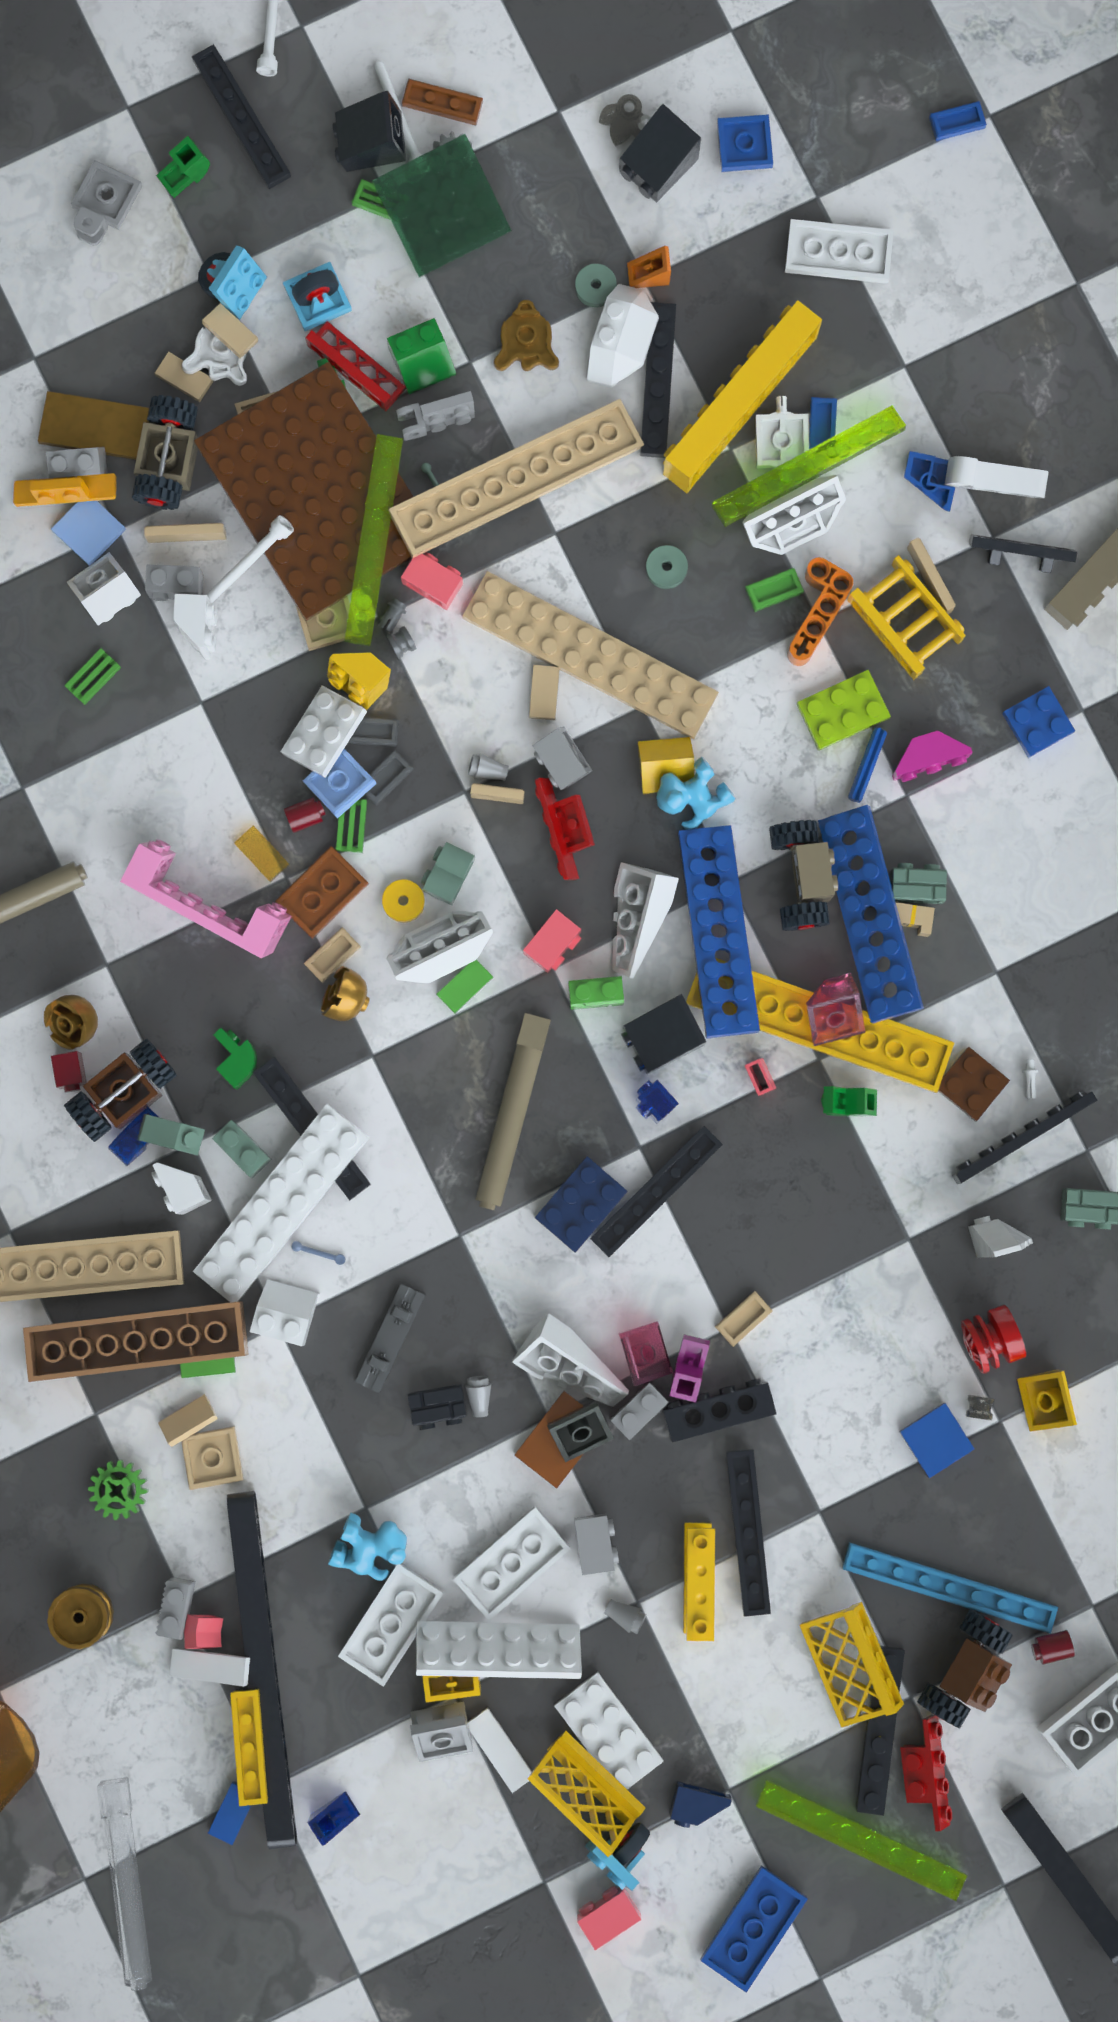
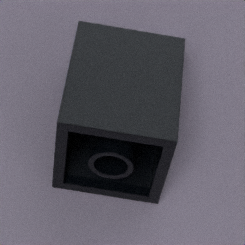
M389 91L380 92L335 112L336 122L332 125L334 136L338 140V147H335V157L337 163H341L346 172L406 161L402 112Z
M662 104L620 157V174L627 181H633L644 197L652 198L657 203L699 159L701 137L667 106Z
M682 994L623 1025L625 1032L621 1033L628 1048L632 1046L637 1055L633 1059L639 1071L645 1070L647 1075L703 1047L707 1042Z

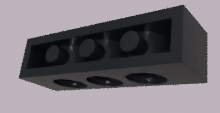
M761 1378L745 1382L746 1387L735 1389V1385L721 1388L718 1395L709 1396V1392L698 1394L696 1402L684 1404L683 1399L669 1402L667 1404L668 1408L663 1409L671 1442L681 1441L776 1415L769 1383L761 1382ZM742 1395H749L752 1399L750 1408L746 1410L740 1409L737 1404L739 1397ZM716 1402H723L726 1406L725 1414L720 1417L714 1416L711 1412L712 1405ZM690 1409H697L700 1413V1419L695 1424H690L685 1419L686 1412Z

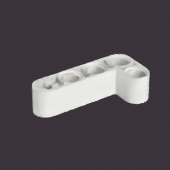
M954 456L948 460L945 485L1043 499L1045 498L1048 471L981 462L976 458Z

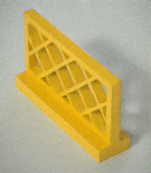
M862 1602L799 1625L841 1728L881 1715L889 1716L900 1710L904 1705ZM845 1618L848 1625L846 1634L833 1628L836 1619ZM818 1626L826 1630L823 1641L813 1637L810 1627ZM830 1633L843 1639L840 1650L826 1644ZM847 1642L857 1647L859 1652L857 1660L843 1653ZM823 1650L837 1656L833 1667L823 1662L821 1657ZM841 1659L854 1665L850 1676L837 1670ZM858 1668L867 1672L869 1676L868 1685L854 1679ZM834 1675L847 1682L843 1693L834 1688L832 1684ZM851 1684L865 1691L861 1702L847 1695ZM868 1694L878 1698L881 1708L874 1710L865 1705ZM845 1701L858 1708L855 1716L846 1718L842 1708Z
M567 1731L561 1734L549 1746L546 1754L527 1778L607 1857L613 1854L636 1818L646 1808ZM553 1756L563 1765V1767H555ZM539 1773H549L551 1784H546L538 1776ZM556 1774H565L567 1785H559ZM573 1776L583 1784V1787L575 1786ZM560 1792H569L571 1804L566 1803L561 1798ZM577 1793L585 1794L587 1805L578 1803ZM593 1795L603 1806H595ZM580 1811L589 1812L591 1823H586L582 1819ZM597 1812L605 1813L607 1824H599ZM613 1814L624 1824L623 1826L615 1825ZM601 1831H609L610 1845L602 1838Z

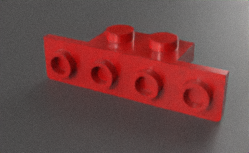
M537 778L535 779V793L539 801H541L544 811L542 813L543 820L548 826L551 835L550 844L558 858V871L564 880L580 879L572 853L595 845L581 796L573 795L557 801L550 779Z
M930 1715L922 1719L925 1745H904L900 1749L907 1803H932L935 1831H942L950 1826L952 1809L948 1805L949 1782L945 1778L944 1771L946 1755L941 1745L943 1729L938 1717Z

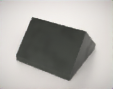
M593 1401L547 1424L565 1462L614 1439L597 1401Z

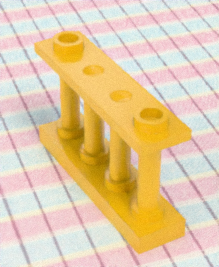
M898 555L891 564L895 569L892 573L868 592H862L859 588H856L850 593L847 601L914 680L924 671L925 667L923 664L926 658L951 638L958 645L966 635L963 633L965 630L961 623L956 619L952 620L913 573L914 568L911 563L906 559L902 560ZM902 578L912 590L885 612H878L873 606V600ZM919 598L928 611L903 631L895 632L889 625L891 624L890 620ZM936 618L945 630L921 650L912 653L906 645L907 640Z
M684 1522L683 1633H686V1641H714L715 1528H712L711 1522Z

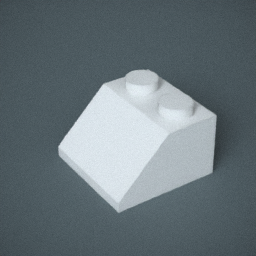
M110 552L67 581V584L97 625L109 621L116 612L132 605L136 598L141 596Z
M267 1279L256 1307L250 1332L304 1346L319 1293Z

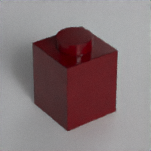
M74 1051L51 1056L56 1088L64 1089L65 1093L81 1090L80 1086L87 1083L82 1053Z

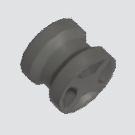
M405 626L399 628V632L395 634L390 633L386 635L398 659L403 657L405 652L417 649Z

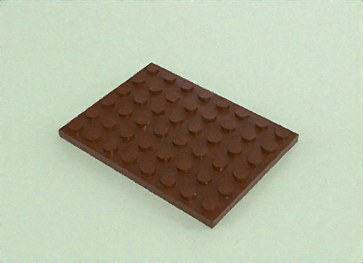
M330 362L318 367L194 440V444L257 544L270 532L271 522L279 515L285 517L293 526L294 531L286 539H277L263 554L305 621L412 558L388 510L414 496Z

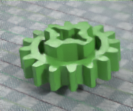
M118 1460L116 1466L110 1461L107 1462V1470L102 1466L97 1469L100 1476L93 1475L91 1477L95 1485L88 1487V1490L94 1492L95 1495L89 1500L90 1502L97 1501L98 1505L95 1507V1511L105 1510L103 1517L106 1518L110 1513H113L114 1520H118L122 1513L124 1518L127 1519L130 1517L129 1510L134 1513L140 1511L137 1503L145 1504L146 1500L141 1496L148 1493L149 1489L142 1488V1484L148 1480L147 1478H139L142 1472L141 1469L132 1470L134 1463L130 1462L124 1467L123 1460ZM112 1472H123L126 1473L127 1476L124 1478H117L115 1474H112ZM102 1482L106 1486L105 1495L103 1497L101 1494ZM133 1483H135L136 1486L135 1497L131 1494V1487ZM121 1484L124 1487L121 1490L122 1494L115 1495L113 1493L116 1489L115 1486ZM112 1502H120L125 1507L115 1508L110 1506Z

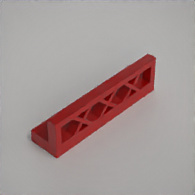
M328 321L317 333L311 330L305 337L307 346L322 359L327 358L331 366H335L336 371L384 411H387L406 390V386ZM328 331L336 337L337 346H331L322 337ZM352 350L355 352L356 362H350L340 351ZM360 367H373L376 370V378H369L360 370ZM391 382L397 389L390 395L380 387V383Z

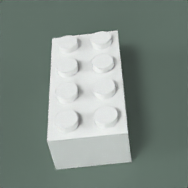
M1118 1662L1037 1727L1041 1735L1077 1778L1118 1745Z

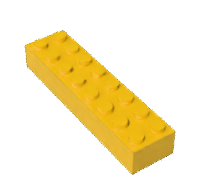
M797 300L792 307L788 305L779 317L781 321L776 327L772 324L763 335L765 340L761 345L755 344L746 356L748 358L743 366L737 365L730 375L731 381L727 385L722 384L713 396L715 400L710 406L705 404L697 414L699 419L695 424H688L680 435L682 437L677 445L673 443L665 452L664 457L666 458L663 461V475L685 493L691 490L816 340L822 319Z

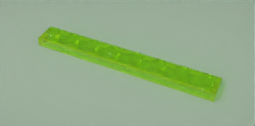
M892 405L714 500L712 508L723 525L727 527L905 431L906 424Z
M377 434L344 642L371 646L391 520L388 510L393 507L403 438Z
M767 1779L755 1804L757 1808L954 1901H957L967 1878L966 1873Z

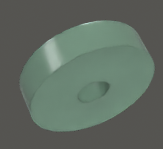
M602 264L585 266L580 270L575 281L577 297L589 307L604 306L607 296L617 286L616 277L612 270ZM599 283L601 286L595 289L591 285Z
M669 545L654 549L646 562L648 579L652 584L662 589H671L680 585L685 579L688 570V562L684 553L680 549ZM667 563L672 568L669 571H665L662 565Z

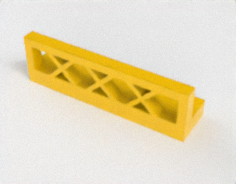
M259 1689L234 1690L230 1693L239 1806L267 1804L268 1796Z

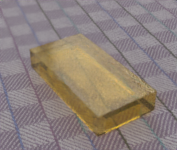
M254 825L234 842L270 883L290 865Z

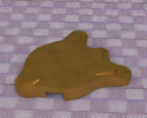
M530 300L521 301L517 309L512 313L513 315L506 322H503L501 327L502 348L494 359V367L499 371H504L514 361H520L524 371H530L538 365L544 366L548 370L557 369L559 359L551 348L552 331L549 321H546L540 315L533 302Z

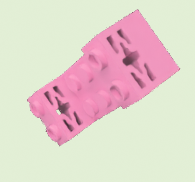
M156 839V841L144 842L138 845L120 882L259 958L274 952L292 917L286 913L287 909L273 902L272 905L266 904L257 907L249 924L239 918L233 920L225 916V910L215 905L209 907L203 904V899L198 895L190 892L187 895L179 890L180 886L172 881L165 880L163 882L176 855L175 852L169 850L171 847L169 844Z

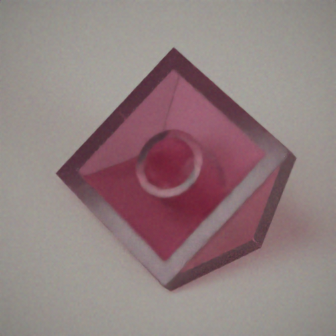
M658 1321L618 1332L634 1386L673 1373Z

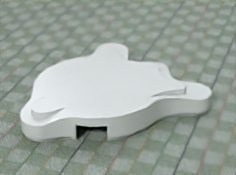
M202 327L195 340L194 352L182 363L183 371L186 374H194L203 368L209 369V378L214 381L229 378L238 386L244 385L247 381V375L243 369L246 354L241 358L237 357L207 328L203 329Z

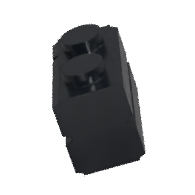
M462 1384L408 1393L412 1425H419L420 1430L436 1428L435 1422L446 1421V1426L462 1423V1418L467 1417Z

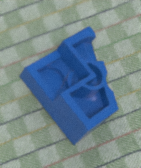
M910 451L904 478L943 510L950 512L955 487L945 485L948 460Z

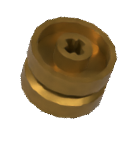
M79 1584L68 1588L54 1599L48 1610L47 1623L51 1635L59 1644L67 1648L83 1649L92 1646L108 1632L113 1622L114 1610L111 1599L104 1590L95 1585ZM79 1613H82L84 1616L82 1621L77 1618Z

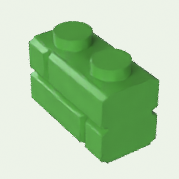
M622 976L568 981L571 1010L624 1005Z

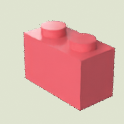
M428 552L414 557L401 576L402 584L443 609L448 610L463 585L461 573L452 566L448 565L445 568L438 563L439 560Z
M556 909L524 948L523 954L547 973L551 969L556 971L565 960L562 956L568 948L573 950L582 938L579 936L581 928Z
M613 1886L602 1894V1899L596 1903L590 1901L579 1909L580 1913L577 1915V1923L594 1950H597L642 1920L640 1911L625 1888L622 1890L619 1887Z

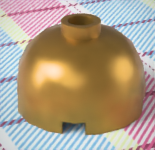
M341 966L333 976L337 980L332 986L328 985L321 1011H323V1016L330 1019L348 1021L356 1017L360 1011L364 1012L370 998L367 997V985L364 979L355 971Z
M64 995L46 1006L44 1024L45 1027L49 1026L53 1032L50 1037L54 1042L63 1048L73 1050L76 1047L83 1046L94 1037L98 1027V1016L94 1007L85 998L78 995Z

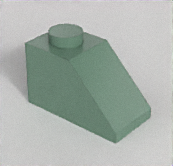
M144 1114L137 1140L198 1156L205 1129Z

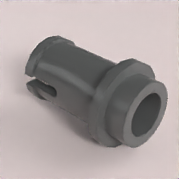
M394 598L391 602L387 603L389 606L377 625L384 630L388 621H390L386 631L391 634L401 615L406 614V605Z

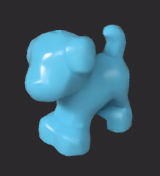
M700 757L694 764L695 776L686 782H682L673 773L664 774L661 777L660 788L656 796L658 807L672 815L681 812L687 804L692 807L695 815L692 820L682 822L685 830L697 829L703 820L711 817L717 809L731 804L736 799L724 782L717 786L716 795H711L707 782L715 773L703 757Z
M350 1512L340 1539L352 1544V1549L347 1550V1545L343 1541L337 1540L328 1565L347 1568L358 1575H369L375 1580L383 1581L388 1578L390 1572L387 1569L381 1570L375 1567V1557L380 1556L394 1565L401 1564L406 1557L407 1537L396 1526L395 1522L392 1521L383 1522L376 1533L363 1530L360 1526L361 1518Z

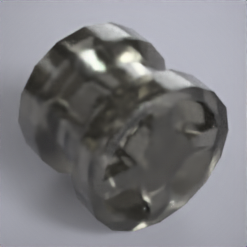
M968 1395L967 1401L970 1404L965 1416L992 1420L991 1406L994 1405L995 1399Z

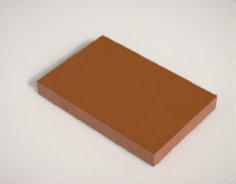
M331 846L275 902L287 909L286 913L291 915V918L314 939L369 883Z
M565 1391L561 1393L514 1454V1456L556 1489L582 1457L580 1455L565 1462L547 1427L548 1423L583 1407L580 1402Z

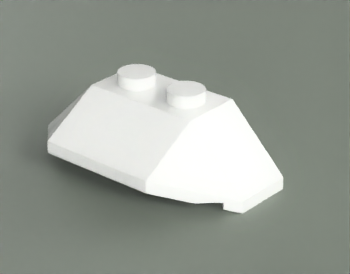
M618 284L607 296L591 344L587 374L588 382L613 387L643 366L659 316L642 289Z
M836 475L803 480L758 503L742 523L753 547L783 555L828 532L846 498Z
M468 911L450 912L405 934L395 946L392 954H389L386 959L397 980L430 983L475 961L493 931L482 911H476L475 913Z

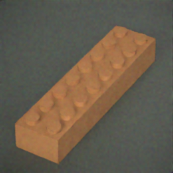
M243 1301L23 1328L28 1382L249 1355Z

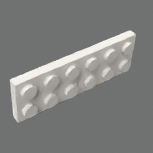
M417 1621L416 1675L581 1679L580 1626L576 1624Z

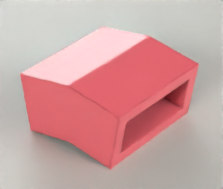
M763 1058L744 1065L758 1096L776 1089V1085ZM759 1065L769 1088L762 1090L753 1066Z
M187 1614L184 1629L185 1649H213L222 1647L221 1630L224 1618L214 1615Z

